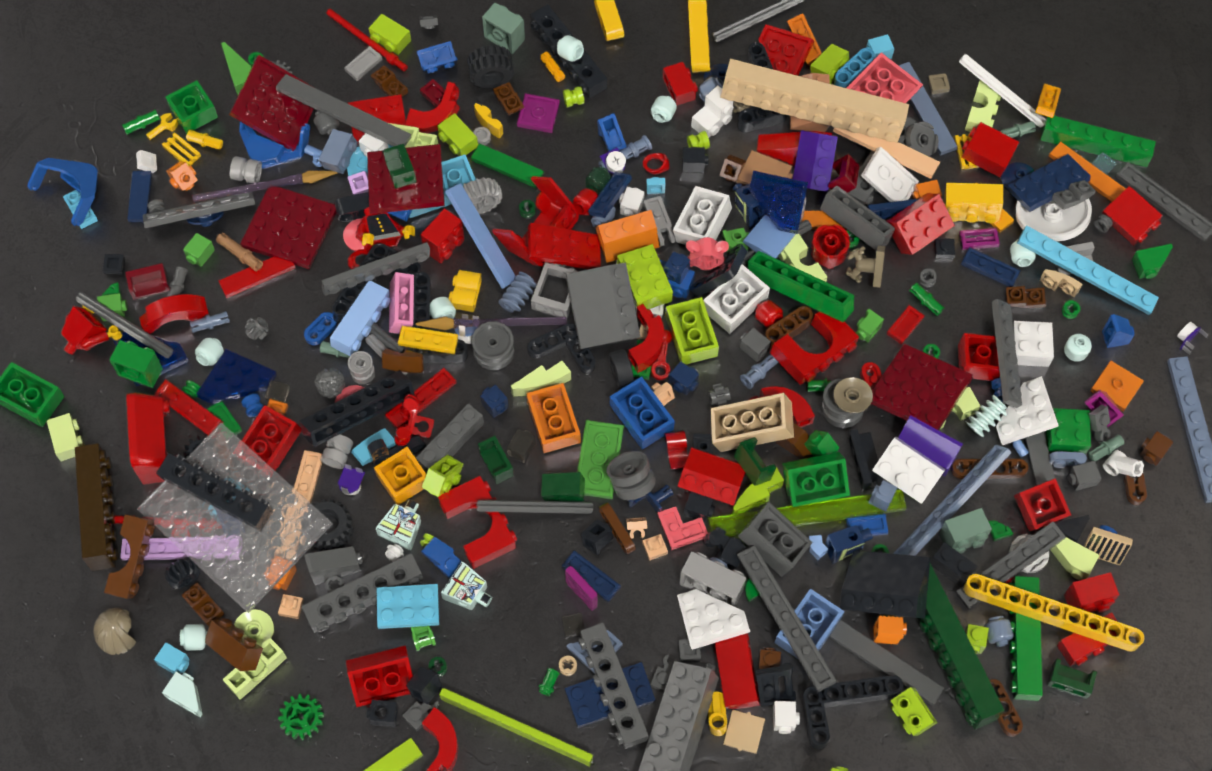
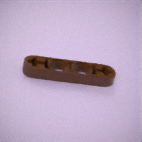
M957 459L951 467L953 476L964 479L981 459ZM1005 459L1000 464L1004 467L1005 471L1003 473L994 471L987 479L1023 478L1028 471V463L1023 459ZM958 465H961V467L964 469L963 472H960L959 469H956ZM1019 465L1022 471L1018 472V469L1014 468H1016V466Z

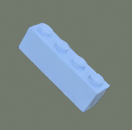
M368 281L331 335V347L348 356H351L354 351L357 352L364 336L367 337L369 335L372 324L379 320L382 309L387 308L389 305V290L372 281Z

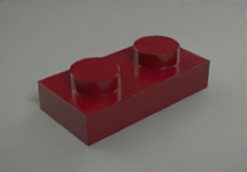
M432 79L420 89V93L435 107L441 103L445 89Z

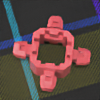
M708 237L697 241H688L686 249L690 251V255L687 256L690 259V267L696 266L702 270H711L717 266L722 267L726 259L723 253L729 249L728 242L723 240L718 242Z

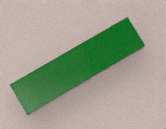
M480 143L471 156V161L534 188L537 186L531 180L532 176L543 177L544 175L543 170Z

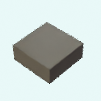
M946 73L928 76L931 94L949 92L950 86Z

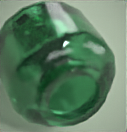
M594 167L585 178L586 188L600 194L611 179L610 172L604 167Z

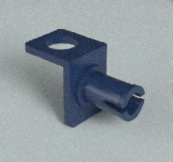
M666 484L654 494L649 492L636 500H628V506L631 508L646 498L658 513L662 511L660 503L674 494L671 488L668 489L669 486Z

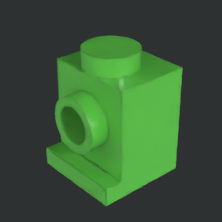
M744 227L722 231L721 240L729 244L726 255L737 244H742L748 250V246L743 243V240L748 236L749 232H745Z
M868 309L865 318L862 317L857 323L858 329L855 333L859 336L860 340H865L869 343L882 327L884 319L871 309Z

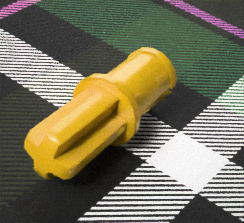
M189 130L186 136L187 141L198 143L202 147L208 146L221 149L223 146V140L211 137L208 133L203 134Z

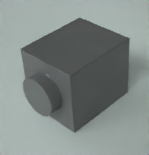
M752 328L750 332L746 331L741 336L740 349L758 362L769 350L771 341Z
M1095 461L1072 466L1068 473V481L1070 485H1073L1075 491L1097 486L1102 479Z

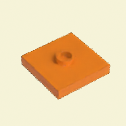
M1110 361L1090 391L1094 394L1099 390L1107 392L1117 407L1124 412L1144 380Z

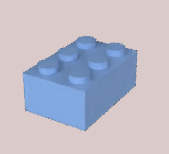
M812 589L808 591L795 609V613L818 651L844 614L842 609ZM780 631L776 636L775 644L797 658L784 634Z

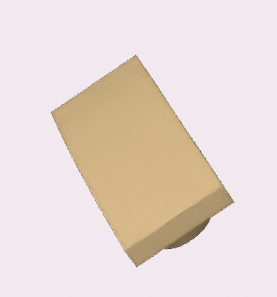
M1045 269L1040 278L1045 287L1051 288L1053 291L1060 287L1066 294H1070L1073 297L1079 293L1083 285L1066 274Z

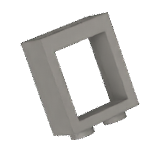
M545 262L531 299V309L568 319L572 308L569 293L565 303L547 299L540 295L548 274L566 279V274L578 271L573 268L566 269L558 264Z

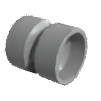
M238 156L232 159L230 179L237 181L245 179L247 183L252 184L259 182L262 173L261 161L253 159L247 161L246 158Z
M357 351L351 354L348 358L351 378L358 384H368L375 377L372 357L365 351Z
M339 434L327 440L326 446L328 448L323 450L320 460L327 466L343 469L348 459L346 454L350 453L353 441Z

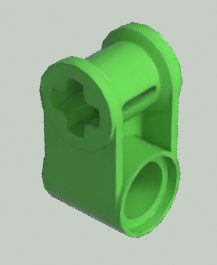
M430 626L411 627L416 651L425 646L436 645Z

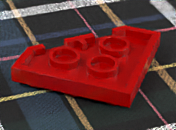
M767 24L758 39L765 47L774 70L796 76L799 75L814 44L812 38Z

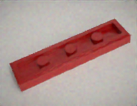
M271 257L262 261L263 266L260 270L254 271L251 267L219 280V284L226 298H229L295 269V265L293 262Z
M445 368L441 369L414 391V395L419 401L417 415L457 383ZM403 402L385 414L386 418L396 429L398 426L408 423V420L400 414L401 409L404 408Z
M166 379L154 393L155 396L164 397L165 401L168 400L171 408L211 438L213 433L224 423Z

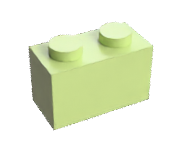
M70 413L47 420L55 454L59 460L64 461L75 457V447L85 446L82 436H78L77 430H80L77 419H73Z

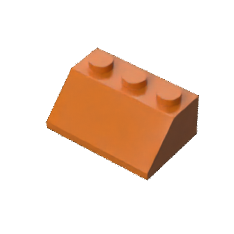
M652 210L596 227L606 263L617 260V255L653 244L654 248H659L657 227Z

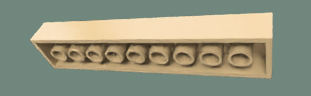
M734 59L729 61L720 97L729 101L775 111L780 114L898 143L909 109V104Z

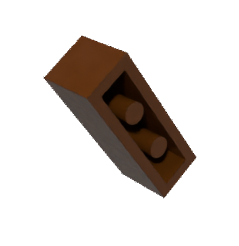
M229 619L211 620L205 643L239 671L256 670L263 648L256 643L257 641L248 637L242 629L233 625Z

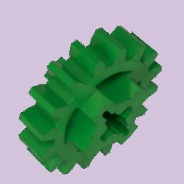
M299 694L296 700L291 696L290 703L284 702L286 708L279 710L283 714V716L278 717V720L283 722L280 727L282 730L286 729L285 734L287 736L292 733L293 739H296L298 735L301 740H304L305 735L312 738V731L319 732L317 725L323 726L320 718H323L324 714L319 712L323 708L321 704L317 705V699L314 698L311 701L310 695L303 699L302 695ZM304 704L308 705V707L305 708L300 705ZM300 714H303V720L299 719ZM295 727H300V728H303V729H302V730H297V729H294V728H295Z

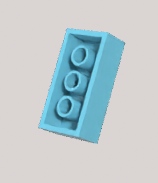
M466 155L442 162L445 206L452 204L445 193L446 190L460 183L464 186V183L467 184L470 181L476 180ZM445 206L431 207V208H422V209H413L412 212H411V214H410V216H409V218H412V217H415V216H418V215H421V214H424V213H427V212H430V211H433V210H436V209H439V208H442V207H445Z

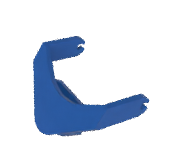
M242 122L239 125V132L249 158L261 161L262 168H268L303 157L305 147L309 143L310 125L305 123V126H302L299 145H297L293 152L291 149L285 148L284 145L257 135L253 128Z
M46 158L37 162L28 182V189L36 191L40 187L48 169L61 172L60 178L81 195V199L71 219V223L74 226H80L84 222L95 198L97 168L88 163Z

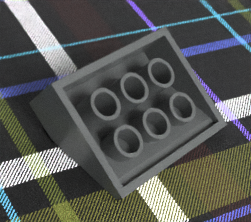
M626 263L566 274L580 349L632 341L640 338Z

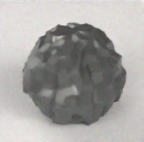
M325 368L319 372L315 378V386L318 393L328 398L341 394L345 387L342 372L336 368Z

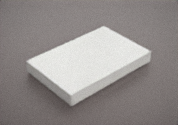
M882 147L876 149L861 174L889 202L909 200L916 184L919 182Z

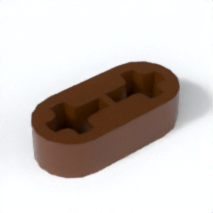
M1142 473L1135 483L1133 478L1125 475L1124 483L1128 501L1132 505H1141L1147 497L1144 474ZM1136 490L1137 494L1141 495L1139 499H1137L1136 496H1133Z

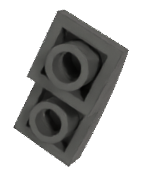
M1082 180L1071 183L1067 190L1054 193L1052 199L1064 210L1087 200L1095 194L1096 190L1088 182Z

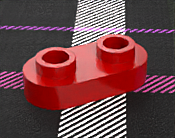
M867 362L860 370L861 379L873 390L882 377L879 366L873 362Z

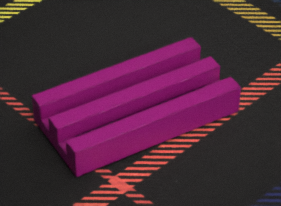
M997 228L962 230L959 233L962 250H968L969 247L972 249L995 248L1000 245ZM992 234L994 235V236H987V237L979 236V235H992ZM966 236H977L974 238H965Z

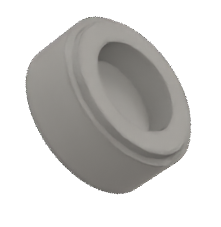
M478 127L473 131L478 138V145L479 143L486 145L490 142L491 133L489 129Z

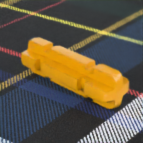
M547 51L542 53L541 60L543 63H546L545 66L556 81L561 82L564 80V72L560 70L556 61L551 58L550 53Z

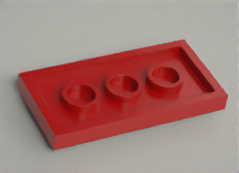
M530 223L528 225V259L588 270L601 267L600 241L597 234Z

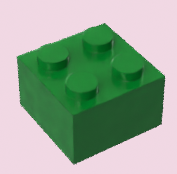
M197 80L165 96L170 110L186 134L189 130L194 131L218 118L215 106Z
M120 340L109 359L118 376L151 388L154 387L163 370L154 350L148 347L143 349L131 341L124 342Z
M1053 408L1059 426L1046 430V443L1049 453L1081 452L1086 455L1091 447L1090 411Z

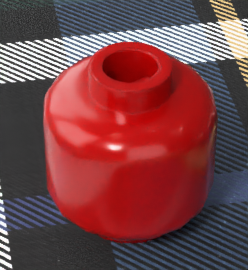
M585 188L574 197L573 205L577 208L580 215H590L588 210L597 199L598 194L594 190Z
M767 300L757 305L755 318L762 325L769 328L783 318V310L773 301Z

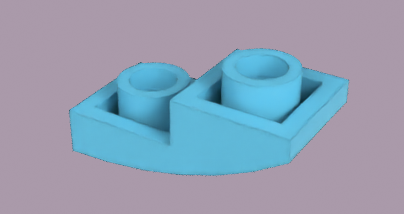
M77 190L63 196L72 214H74L81 199V195ZM91 207L84 222L80 225L81 229L98 221Z
M386 428L371 435L352 450L351 453L362 466L371 462L367 449L371 442L383 439L388 449L396 445L394 438Z

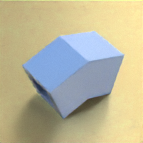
M822 535L809 536L808 539L813 542L809 547V552L819 560L827 553L828 548L822 543Z

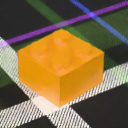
M408 447L374 467L376 476L397 505L424 490L422 485L426 473Z

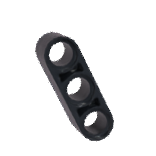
M369 192L337 199L334 204L338 220L346 222L365 217L364 210L369 207Z

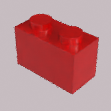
M683 62L663 68V80L677 106L696 100L697 85L695 82H692L691 72L688 67H685Z

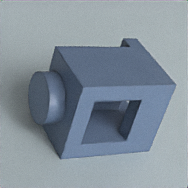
M883 480L880 486L876 485L868 503L886 512L897 487Z

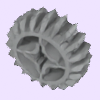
M483 177L481 179L476 178V180L470 181L467 184L464 183L463 188L479 215L491 211L492 208H496L497 204L501 203L502 190L495 179H485Z

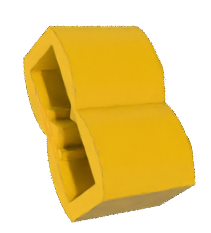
M459 270L458 275H454L453 286L455 288L454 291H450L449 300L455 309L469 312L475 311L482 282L481 273Z

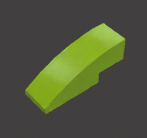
M777 467L770 481L754 486L752 483L744 491L733 507V517H737L769 502V493L782 488L784 479Z

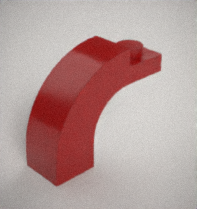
M452 82L447 83L442 101L435 109L423 112L410 108L405 126L417 127L421 133L438 131V125L454 113L457 115L460 106L455 102L459 97V88L456 84Z
M192 294L174 295L162 298L146 306V313L139 317L142 330L151 334L160 326L174 320L194 321L201 319L208 314L205 297Z
M644 304L637 306L636 316L648 335L641 344L628 350V358L637 373L649 368L656 362L664 344L662 319L659 315L654 317L651 310L646 309Z
M777 386L765 387L761 389L760 397L754 396L748 399L752 400L784 393L792 402L793 423L801 428L813 424L815 415L810 405L800 394L791 389Z
M434 707L422 722L423 729L438 740L439 752L426 771H442L443 769L445 771H452L458 756L457 736L449 719Z

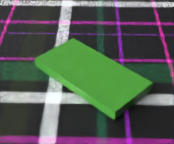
M586 420L577 470L585 478L584 495L613 499L614 488L607 474V466L615 457L620 455L624 425Z

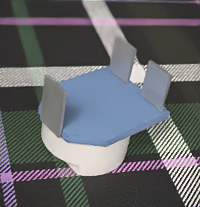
M462 314V321L455 329L459 340L472 344V336L480 326L479 316H473V323H468V315Z

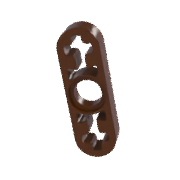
M606 502L599 506L598 509L601 516L612 528V533L624 553L628 555L635 551L636 547L610 504Z
M991 679L992 686L998 688L996 694L1000 702L1008 706V712L1002 713L998 718V722L1006 735L1015 737L1022 731L1023 723L1002 683L999 680ZM1010 714H1012V716L1009 718L1011 723L1017 725L1015 731L1014 729L1008 728V726L1010 725L1008 718L1006 720H1003V718L1008 717Z

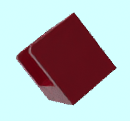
M849 154L833 162L832 168L840 176L828 183V187L831 190L838 186L848 193L856 188L860 166Z
M163 263L125 272L129 292L133 300L170 291Z

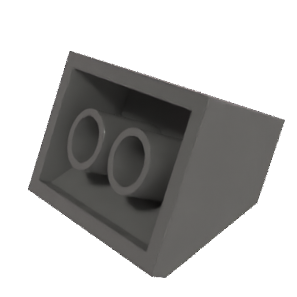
M770 502L753 517L738 535L749 547L755 545L763 560L781 577L795 566L813 543Z

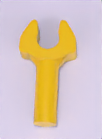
M171 113L163 114L160 116L161 124L148 132L146 136L151 140L165 129L173 132L178 126L177 119L167 123L173 116Z

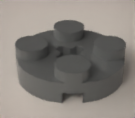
M918 122L909 125L905 145L930 157L938 148V135L934 134L932 130L934 127L930 123ZM921 136H922V140H924V143H921V141H920V137H921Z

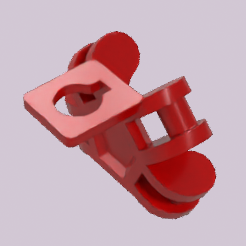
M412 394L406 395L403 401L404 408L401 409L400 414L408 420V423L398 426L394 437V442L399 446L407 445L411 435L430 438L434 425V419L417 415L418 398ZM425 421L429 428L426 432H420L417 427H414L415 423Z

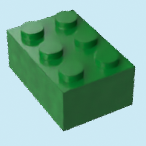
M13 362L8 365L0 376V405L40 427L45 425L65 397L59 387Z
M840 452L782 463L787 500L792 507L850 496L846 460Z

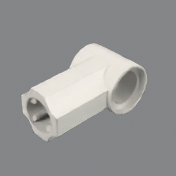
M1115 450L1103 463L1104 470L1112 476H1117L1121 473L1132 477H1140L1143 473L1144 464L1141 460L1129 458L1119 450Z

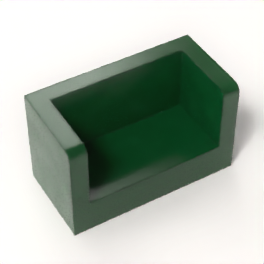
M404 144L383 150L385 162L395 189L417 182Z
M496 436L478 444L479 454L496 485L514 476L513 467Z
M756 437L740 442L734 455L754 486L770 481L776 470L775 464L766 467L754 448L758 441Z
M581 472L542 474L541 496L544 501H584L585 478Z
M1057 658L1052 665L1047 686L1087 699L1092 694L1097 671L1093 670L1088 674L1061 665V659Z

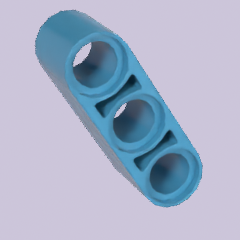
M870 48L861 49L837 71L834 85L847 88L874 60V51Z

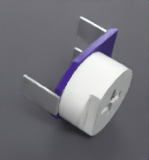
M618 148L600 156L608 172L613 174L615 172L623 173L626 159Z
M1189 322L1177 336L1183 341L1180 350L1183 349L1190 355L1191 351L1185 346L1187 345L1193 350L1194 346L1190 341L1199 332L1206 338L1208 334L1201 327H1197L1194 323Z
M344 464L345 467L338 481L340 490L346 495H356L361 489V482L365 472L360 468L355 467L356 469H354L351 465Z

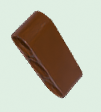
M806 306L799 307L770 326L765 333V337L771 341L769 349H772L773 344L786 334L794 338L806 330L812 321V310ZM801 316H804V317H806L807 319H806V320H803V319H801L800 317H801ZM785 326H790L792 329L788 330ZM770 336H775L778 339L773 340Z

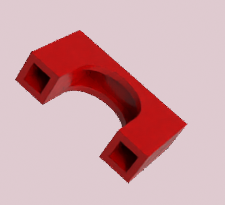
M820 311L815 314L811 325L828 343L829 349L824 353L813 354L806 352L786 334L773 344L770 354L800 385L806 381L810 382L818 372L826 371L832 362L837 363L842 359L843 354L846 352L851 353L857 347L856 343L859 336L845 321L841 322Z
M481 476L457 486L438 497L439 504L447 519L466 510L477 509L478 500L497 499L491 497L489 493L491 491L487 481L483 482ZM486 512L492 519V526L488 533L463 546L464 553L473 569L516 549L515 541H517L514 531H509L506 525L509 523L504 513Z

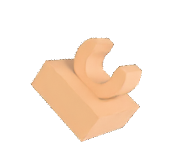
M656 382L651 386L654 394L663 406L675 398L669 383L665 382L661 386Z
M646 517L626 518L627 530H630L631 538H634L633 533L636 530L641 532L642 538L645 536L644 529H647Z
M661 534L642 540L649 561L668 554Z
M283 594L278 611L279 616L299 619L301 606L304 601L303 598Z

